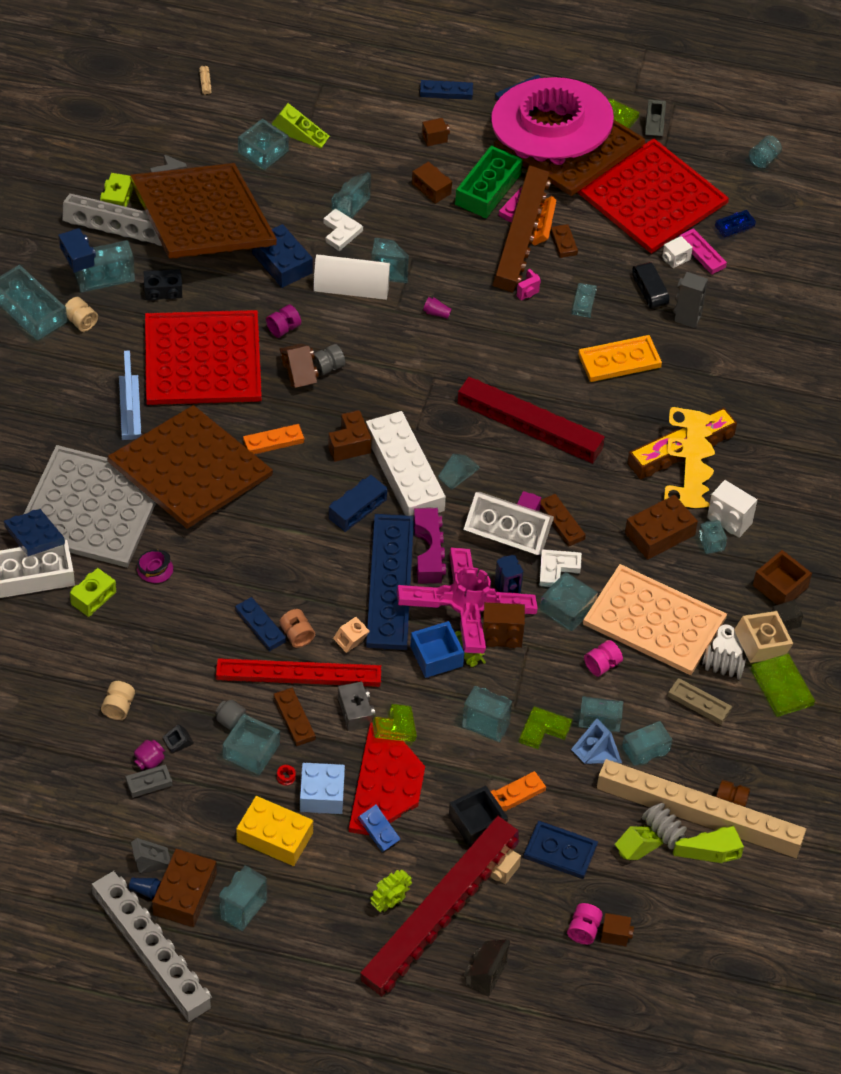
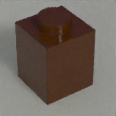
M443 118L422 122V136L427 147L448 142L450 128L448 124H445Z
M605 913L601 943L627 947L628 939L633 938L634 926H630L631 917Z

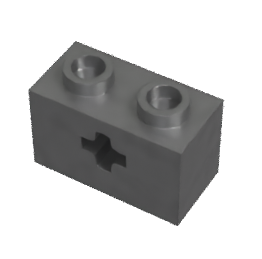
M363 682L338 686V700L348 731L370 727V722L372 723L373 718H375V710L373 705H369L370 694L368 689H364Z

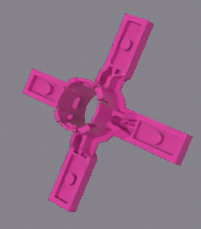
M450 548L449 556L453 575V584L451 586L443 585L433 588L398 585L397 587L398 605L435 608L447 605L459 612L461 616L460 628L463 648L466 653H485L486 646L480 612L484 611V602L525 604V614H536L538 610L536 596L533 594L504 593L491 589V581L487 573L483 570H479L478 573V568L473 567L470 549Z

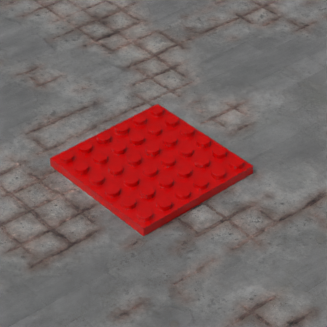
M652 139L577 192L650 253L664 246V244L705 219L729 201L725 194L656 139Z
M258 310L145 313L147 405L262 401Z

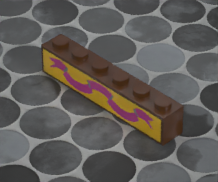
M725 408L709 414L716 418L715 421H710L706 424L712 435L705 437V439L712 447L735 435L737 422ZM681 427L630 451L627 464L641 480L652 476L655 472L669 468L674 463L684 461L685 457L673 456L667 452L668 439L670 437L687 439L688 428ZM675 441L671 444V449L679 453L683 450V445Z

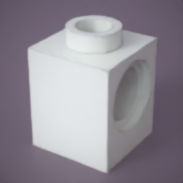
M680 236L664 244L662 257L666 263L675 268L691 260L693 247Z

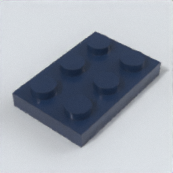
M41 509L32 510L29 513L4 520L5 528L27 556L65 544L63 535Z

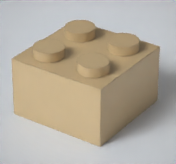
M777 611L742 616L734 629L750 663L784 658L793 645Z

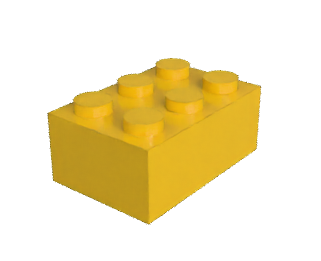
M255 796L236 828L237 842L295 866L313 834V820Z

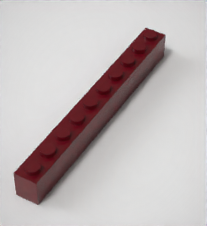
M497 816L361 971V981L381 997L386 991L390 992L394 988L395 981L399 976H404L408 972L414 959L418 960L421 957L428 943L432 944L435 941L439 930L442 927L446 928L452 915L462 910L465 900L469 896H474L479 888V884L483 880H488L492 874V869L504 861L505 854L518 845V829Z

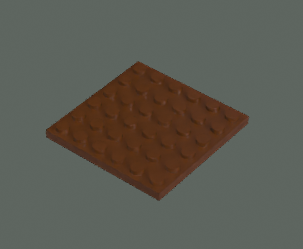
M551 110L549 112L539 111L532 116V120L536 119L537 123L543 122V125L549 123L550 126H553L554 123L560 125L561 122L567 123V120H572L573 116L568 113L566 115H559ZM614 120L612 130L607 139L589 153L575 158H566L561 165L554 164L550 158H547L545 161H537L533 156H529L528 158H521L522 165L526 168L530 165L549 171L548 179L551 180L550 183L568 195L573 196L645 144V138ZM499 140L494 142V147L517 156L515 150L503 145Z
M194 405L107 456L109 464L186 529L273 474V469Z

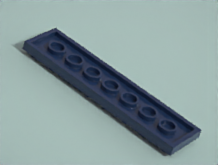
M375 514L367 628L369 633L367 634L366 648L407 650L409 606L398 605L397 587L398 585L410 586L414 516Z

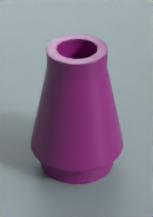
M428 297L423 311L427 312L426 314L448 319L452 310L435 297Z

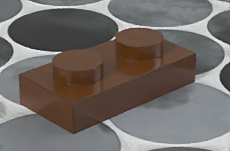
M569 224L551 227L550 232L559 257L578 255V249Z

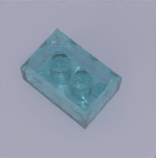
M128 240L93 247L96 252V258H94L95 266L75 272L80 292L135 281L134 258Z

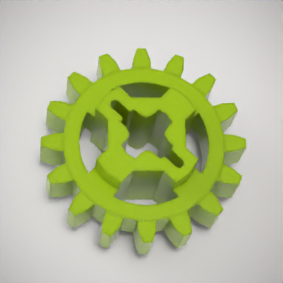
M396 870L394 874L390 873L387 878L380 880L376 885L378 889L373 891L374 895L370 898L371 904L379 912L382 910L385 912L389 907L393 908L395 904L402 902L406 897L405 892L410 889L408 886L412 884V878L404 870Z

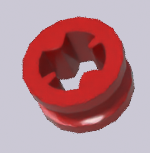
M282 765L278 768L277 781L281 785L288 786L295 781L296 771L292 766ZM287 772L289 778H285L283 773Z

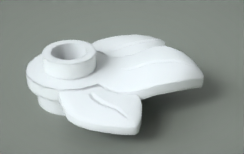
M726 624L721 625L717 630V637L712 643L713 650L719 647V654H721L726 649L728 655L734 651L735 658H737L740 653H743V648L734 628Z

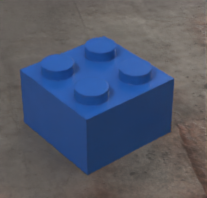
M449 621L411 632L410 647L425 678L463 667L464 651Z

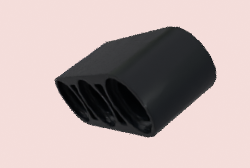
M648 262L633 266V277L649 308L669 304L668 291L653 263Z

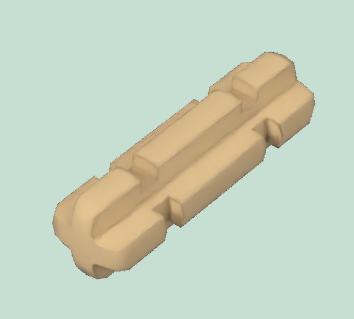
M201 66L199 69L202 93L204 95L211 94L209 67Z

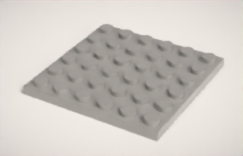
M56 445L24 514L32 510L41 509L63 535L64 539L67 540L70 553L128 568L156 502L109 464L106 457Z

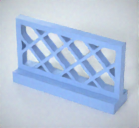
M124 351L125 376H119L122 440H132L141 436L138 375H131L130 351Z

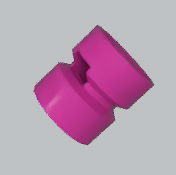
M607 640L600 644L598 649L594 648L586 653L584 660L590 672L599 677L606 673L609 668H613L621 663L623 656L618 646L613 641Z
M578 904L567 931L568 936L577 943L592 944L603 917L602 911L591 904Z

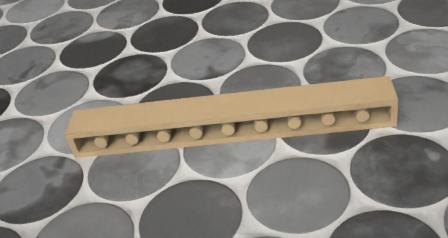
M607 759L599 774L598 790L647 807L664 803L665 807L663 810L670 809V815L674 814L676 817L716 831L721 827L728 828L734 826L742 840L797 858L806 832L804 827Z

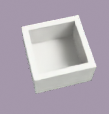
M724 480L711 495L707 518L712 523L726 529L730 534L740 538L753 523L757 499Z

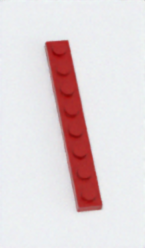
M218 659L216 680L348 685L363 682V686L380 687L381 665Z

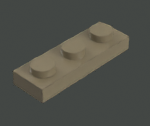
M680 678L677 679L668 692L669 698L720 725L723 724L732 710L731 705Z

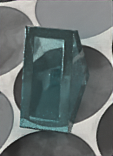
M453 454L438 478L449 488L453 489L479 470L480 466L466 455Z

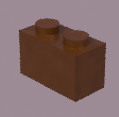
M429 161L412 171V184L433 203L436 204L451 195V179L440 172Z

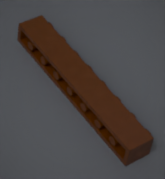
M530 165L528 167L492 285L494 287L514 292L515 287L522 280V276L519 274L524 272L527 263L524 261V258H528L531 248L528 247V244L532 245L535 234H532V230L536 231L539 221L536 220V217H540L543 209L540 203L544 204L547 193H544V190H548L551 182L548 179L549 171Z

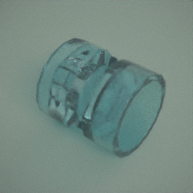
M765 136L758 145H755L749 151L750 160L757 167L765 168L782 152V146L775 137Z

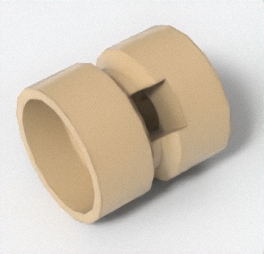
M80 297L70 299L63 308V315L82 332L90 330L98 320V314L90 306L88 307L87 303Z
M122 681L111 682L107 690V696L104 698L101 706L102 713L114 720L125 719L135 695L134 688Z

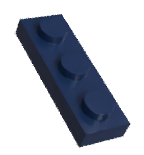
M421 80L420 97L472 100L473 83Z
M252 597L235 606L237 614L269 652L286 642L284 634Z

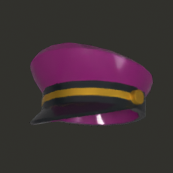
M146 551L138 559V575L147 582H164L173 573L170 555L165 551Z

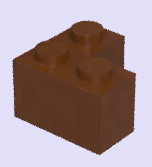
M297 344L279 348L283 367L288 369L291 387L297 388L317 383L318 371L316 366H313L314 352L309 345Z
M360 410L341 414V430L329 433L328 448L334 462L371 453V436Z

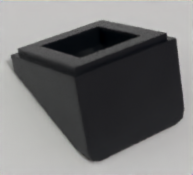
M179 724L163 736L172 753L194 744L187 730Z

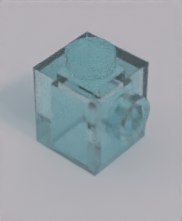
M720 520L701 524L699 538L706 554L725 550L727 537Z

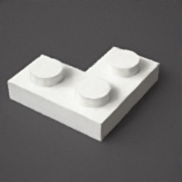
M336 208L324 218V224L334 230L326 237V243L338 251L343 249L363 231L361 224Z
M542 550L540 586L559 588L561 572L580 573L581 553Z

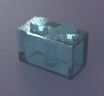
M582 696L579 727L589 728L596 719H599L609 731L620 732L624 701Z
M658 721L625 735L622 748L633 765L636 766L638 764H645L657 756L666 755L671 750L672 738L661 721Z

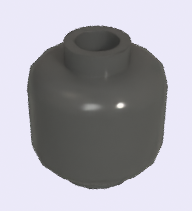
M224 700L216 709L217 721L228 730H234L237 727L242 728L247 721L245 717L246 709L234 700Z

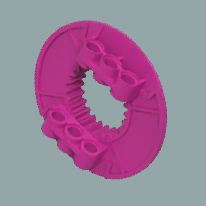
M557 77L534 79L511 88L499 98L492 111V128L496 137L503 145L515 150L517 156L521 158L533 156L537 161H545L547 158H550L551 162L557 165L563 164L566 158L584 155L600 146L609 136L614 121L612 106L600 91L577 80ZM533 106H535L542 112H549L551 110L559 115H566L568 113L573 117L572 120H567V123L561 122L560 125L554 123L553 126H550L549 123L543 125V122L537 123V120H532V117L528 114L529 110H533Z

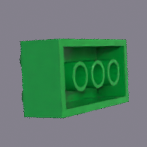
M490 146L456 189L455 205L487 219L521 175L522 159L494 146Z

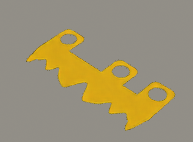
M676 407L670 409V424L688 428L687 439L670 437L667 452L670 455L686 458L684 488L666 486L664 500L669 498V491L676 490L680 493L679 500L685 507H709L710 503L706 502L702 497L704 493L709 491V488L702 483L712 476L714 470L704 464L701 459L715 454L712 445L705 439V437L712 435L706 424L710 421H715V417L695 410ZM677 411L682 412L685 416V420L681 423L673 419V414ZM675 441L683 445V450L679 453L671 449V444Z

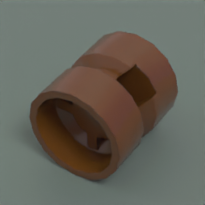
M722 779L716 797L746 807L751 788L742 785L735 787L733 782Z

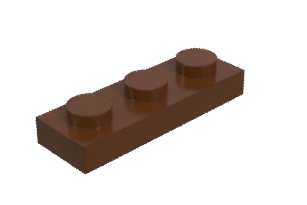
M556 494L541 500L540 509L544 514L554 517L552 525L568 547L585 540L586 534Z
M293 687L274 693V701L296 747L316 740V735Z

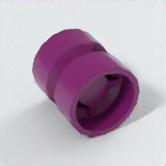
M288 304L279 309V312H274L267 316L266 323L270 332L275 337L280 338L288 333L289 330L299 327L301 325V318L298 311Z

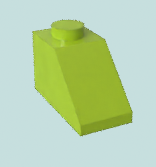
M630 826L614 845L619 849V854L624 859L639 860L664 842L657 836L656 832L652 831L651 827Z

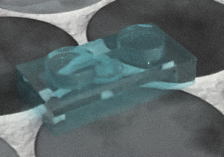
M583 283L578 284L572 315L590 318L597 286Z

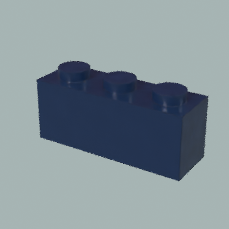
M372 475L362 479L357 486L346 491L340 499L330 504L329 519L346 532L387 500L388 488Z

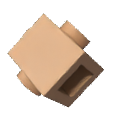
M355 617L341 626L333 639L347 653L363 642L369 630Z

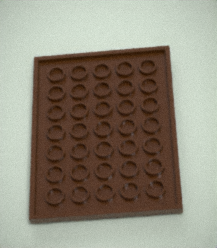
M235 163L130 175L131 184L168 258L215 254L216 252L224 251L232 252L241 249L249 250L251 248L269 247L277 244V238Z

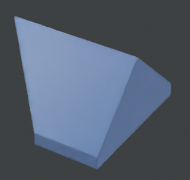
M599 719L592 723L571 749L584 764L604 763L606 759L622 763L612 733Z

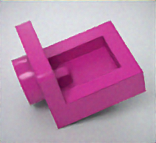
M531 269L527 270L526 280L518 283L517 297L520 300L530 298L539 292L540 277Z

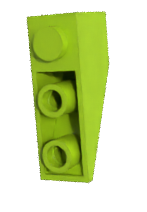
M289 103L286 104L271 124L284 135L320 149L330 137Z
M734 826L728 828L721 827L714 832H704L696 837L678 840L675 842L673 855L724 863L741 858L744 846Z

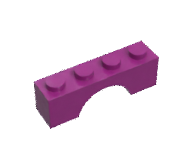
M414 508V534L430 545V549L427 552L417 556L418 584L442 583V575H446V564L442 563V559H445V549L440 544L444 542L443 532L439 530V528H442V516H438V508Z

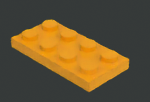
M650 335L588 347L578 351L579 358L590 382L656 369L662 365Z

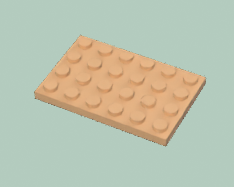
M620 564L584 618L583 625L692 675L705 654L707 646L711 644L716 636L718 628L726 620L727 613Z

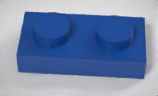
M377 805L358 817L381 852H384L400 840V837Z

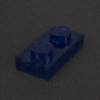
M747 210L716 220L715 227L725 238L755 227L756 221Z

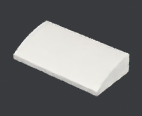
M316 255L314 291L387 300L390 263Z

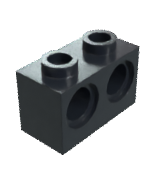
M181 269L143 271L145 300L183 298Z

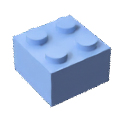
M303 763L300 812L342 814L345 765Z

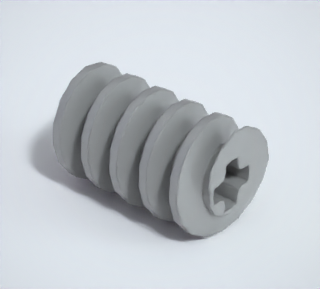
M708 645L702 666L705 664L706 671H709L713 666L714 673L721 669V675H725L729 671V677L731 678L737 673V679L740 680L746 659L743 660L741 653L735 658L734 651L727 656L726 649L719 654V647H716L712 652L711 645Z
M664 803L650 807L643 814L642 820H645L646 824L651 826L653 832H657V836L662 838L665 844H668L669 849H674L675 842L685 838L686 826L679 828L681 821L673 822L676 818L674 814L668 817L670 809L663 810L665 807Z

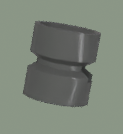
M337 344L328 346L324 351L314 352L313 366H316L319 376L330 373L332 369L335 370L345 366L344 354Z

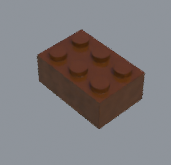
M673 495L628 518L625 534L645 558L649 560L695 536L698 521L677 496Z
M175 849L152 901L153 915L194 928L217 875L216 861Z

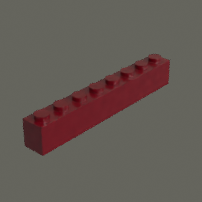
M468 377L458 391L457 404L593 464L603 449L605 436L555 415L512 394L503 392L478 379Z

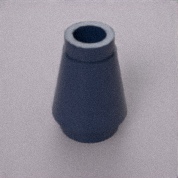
M132 877L129 889L154 899L161 881L158 878Z

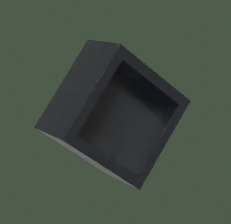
M487 786L481 787L449 804L448 816L469 847L474 844L497 816L508 822V816Z

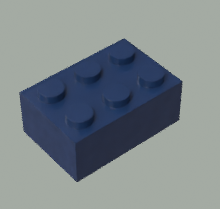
M283 224L272 229L277 238L276 245L252 248V254L281 288L313 273V258Z

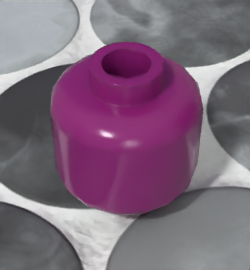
M154 739L152 741L145 740L134 751L136 758L134 763L141 770L155 768L164 760L165 756L163 753L165 750Z

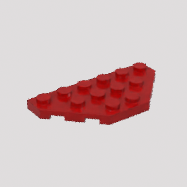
M370 722L349 826V832L369 835L358 817L375 805L378 806L389 823L400 818L401 814L409 809L413 810L419 806L425 765L390 725Z

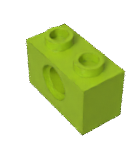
M97 568L92 573H89L79 585H75L70 592L71 605L86 616H91L116 593V581Z

